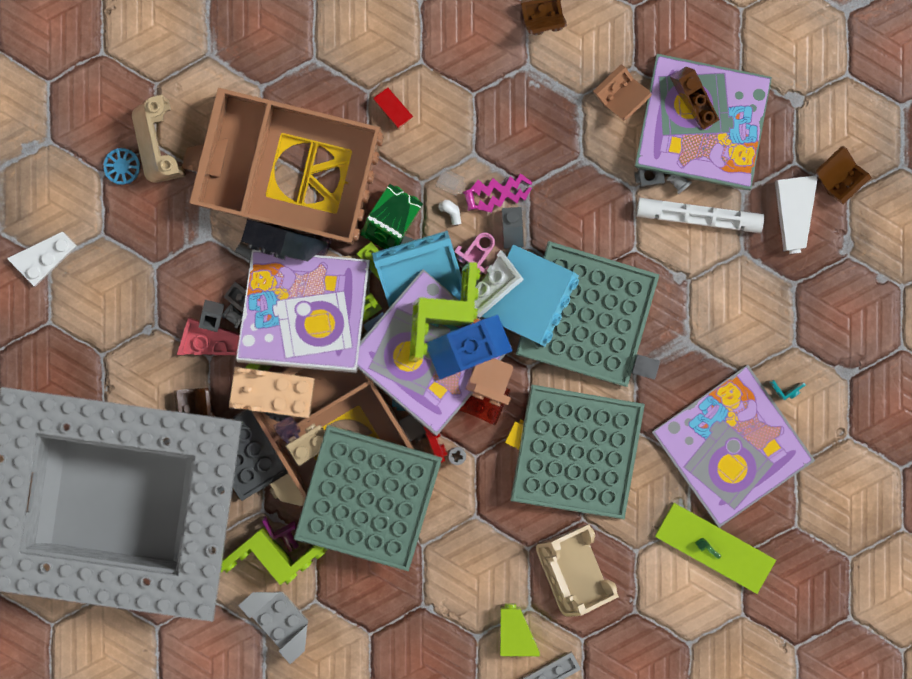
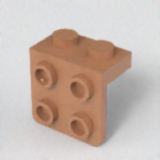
M622 64L593 90L601 103L623 121L627 120L652 95L648 89L631 76Z
M495 358L473 367L465 389L473 392L472 396L483 400L486 397L490 399L489 403L500 406L501 403L508 405L511 397L504 395L511 377L513 366Z

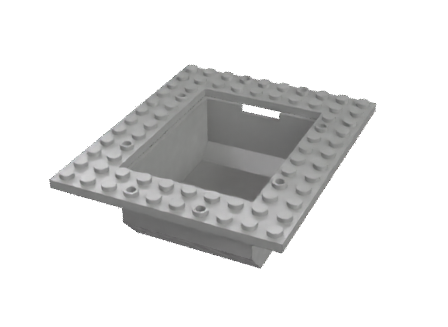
M1 387L0 455L4 456V461L0 462V591L213 622L242 421ZM64 424L70 425L69 431L64 429ZM165 438L170 439L169 445L164 444L163 441ZM33 472L28 512H26L31 473ZM218 487H224L225 492L223 494H220L218 492ZM215 547L216 553H210L209 548ZM45 564L50 565L49 571L44 569ZM144 578L150 580V585L144 584Z

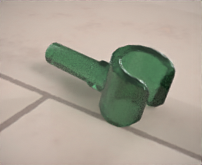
M705 538L695 542L701 552L707 548L717 559L721 557Z

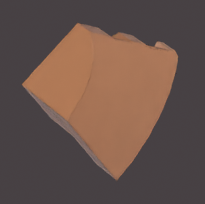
M225 138L218 141L209 175L221 176L229 139ZM204 144L187 147L182 164L183 169L198 171Z

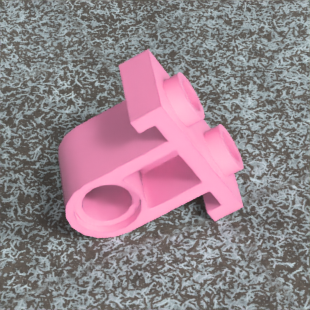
M481 233L476 237L465 254L460 251L462 247L458 245L454 251L457 254L456 259L463 264L466 262L477 263V268H480V276L482 273L486 275L489 267L487 266L484 269L481 267V264L493 249L495 240L491 234ZM486 237L490 240L488 248L480 246L479 241L481 238Z

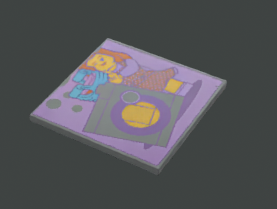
M423 269L360 341L357 368L431 433L437 436L473 394V392L465 389L473 367L439 380L428 350L421 360L417 362L409 361L413 302L419 297L459 301ZM477 316L473 323L481 321V319ZM429 324L428 335H425L424 343L463 328V326ZM505 354L495 359L501 360Z
M749 365L741 368L651 431L719 528L815 461Z

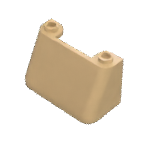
M163 95L148 98L132 112L144 175L148 181L153 183L186 177L182 166L177 165L176 160L172 156H161L154 124L164 122V114L171 110L169 100Z
M590 524L546 540L536 546L538 557L560 611L566 617L584 615L619 597L615 583L608 579L604 580L590 544L594 542L595 532L590 527Z

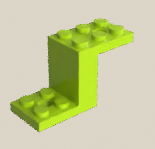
M469 262L462 268L460 301L419 297L413 302L409 361L417 362L423 358V355L427 354V343H424L425 335H428L429 324L466 327L477 319V308H474L475 300H478L479 289L476 288V280L480 278V268H477V263Z
M264 526L222 561L221 572H229L238 564L236 562L238 558L242 561L253 552L280 585L284 582L289 584L298 575L296 573L298 570H301V572L306 570L311 565V560L314 557L319 559L326 553L327 548L314 545L294 562L276 540H272Z

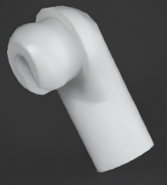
M450 200L440 202L439 210L450 214L452 225L461 224L459 207Z

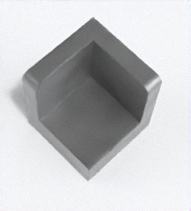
M637 354L632 373L655 379L660 361Z

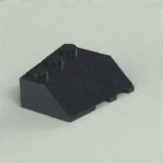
M247 219L241 242L247 243L250 249L259 251V248H261L262 253L268 255L275 253L274 257L285 260L286 257L307 262L328 244V242L314 239L310 236Z

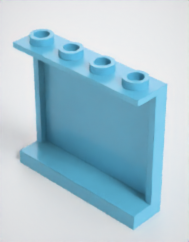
M448 230L372 253L389 308L423 269L460 301L462 276Z
M513 245L507 257L524 280L482 315V317L489 318L498 315L503 327L546 346L553 337L552 332L555 325L557 326L561 321L563 309L570 302L569 296L572 290L578 285L579 275Z

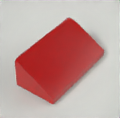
M389 87L373 98L398 129L413 118L412 114Z

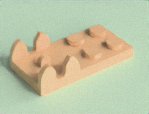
M235 367L229 407L309 418L315 378Z

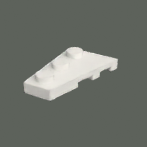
M61 232L7 259L36 287L77 245L64 232Z
M501 250L497 254L498 258L493 266L490 265L487 269L488 273L483 281L479 282L476 286L479 289L478 300H475L474 308H477V316L479 318L524 280Z

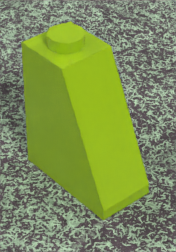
M505 603V606H501L500 656L540 657L539 648L521 608L517 607L515 603Z

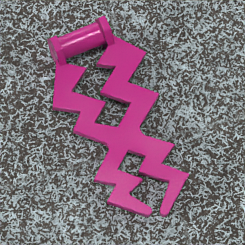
M521 173L516 181L510 176L505 186H502L494 178L491 179L487 187L480 180H477L470 190L463 192L468 205L467 209L468 211L478 209L492 213L494 204L501 207L507 197L516 204L519 198L525 201L532 189L531 187L524 193L519 188L516 195L510 192L511 187L517 189L521 180L529 185H532V182ZM495 188L501 193L499 200L492 195L488 205L480 200L478 206H476L472 192L480 196L482 191L489 197Z

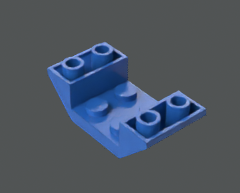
M498 315L483 319L427 342V350L439 380L512 352Z

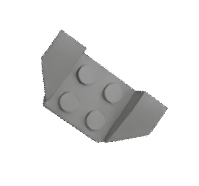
M283 591L253 592L238 605L280 648V654L289 664L305 651L308 619Z

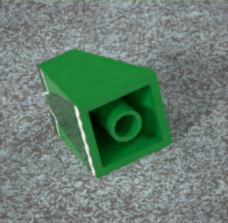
M389 183L366 219L360 235L383 249L400 245L420 212L423 203L417 197L410 196L403 192L400 187Z

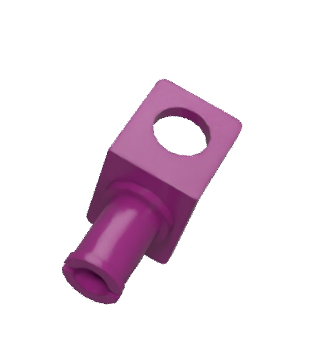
M266 516L262 517V522L272 540L281 538L288 552L293 551L292 548L295 550L299 547L291 533L296 528L295 521L274 532Z

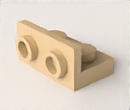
M314 423L305 429L306 434L301 437L296 434L288 439L289 444L286 445V448L289 449L298 466L319 454L325 434L321 424L316 427Z

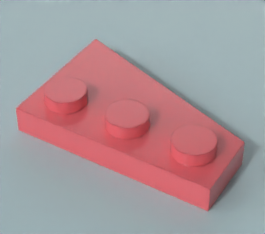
M188 318L177 355H237L240 334L220 327L218 332L199 328V320Z

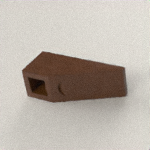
M685 66L669 76L677 93L702 130L720 120L695 69Z

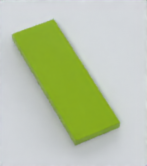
M674 502L655 534L656 538L758 594L776 562V559Z

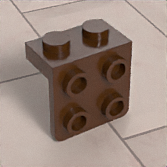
M561 0L520 1L524 24L528 34L541 35L544 31H560L563 27L567 26V21L562 12Z
M844 146L835 151L816 170V175L828 194L841 204H845L872 178L867 171L855 163L848 149Z
M209 388L174 391L176 412L214 417L210 404L212 403V393L209 391Z

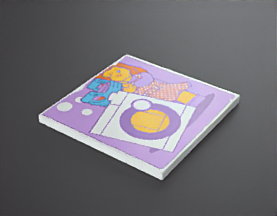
M252 249L237 362L356 373L370 261L315 255L308 262L286 257L283 260L274 257L275 253L268 255L262 253L261 250Z

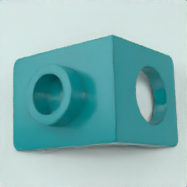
M774 380L769 381L781 400H786L789 397L793 399L801 393L799 390L806 386L804 382H801L783 394Z

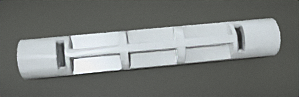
M639 198L636 217L658 218V220L738 231L743 230L753 233H761L764 223V214Z

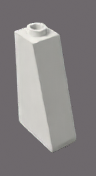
M817 175L775 181L783 251H789V254L801 253V249L807 246Z

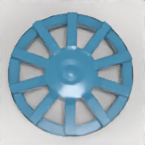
M114 149L107 154L104 160V173L115 184H129L139 175V158L129 149ZM120 151H125L123 158L120 156ZM114 153H117V160L112 157ZM128 153H130L133 157L127 161L126 158ZM109 158L114 161V164H107ZM135 160L137 166L130 165V162ZM107 167H114L110 172L107 171ZM130 168L136 169L134 175L129 171ZM114 172H117L115 178L113 179L110 175ZM128 173L132 178L126 180L125 174ZM120 174H122L123 181H117Z

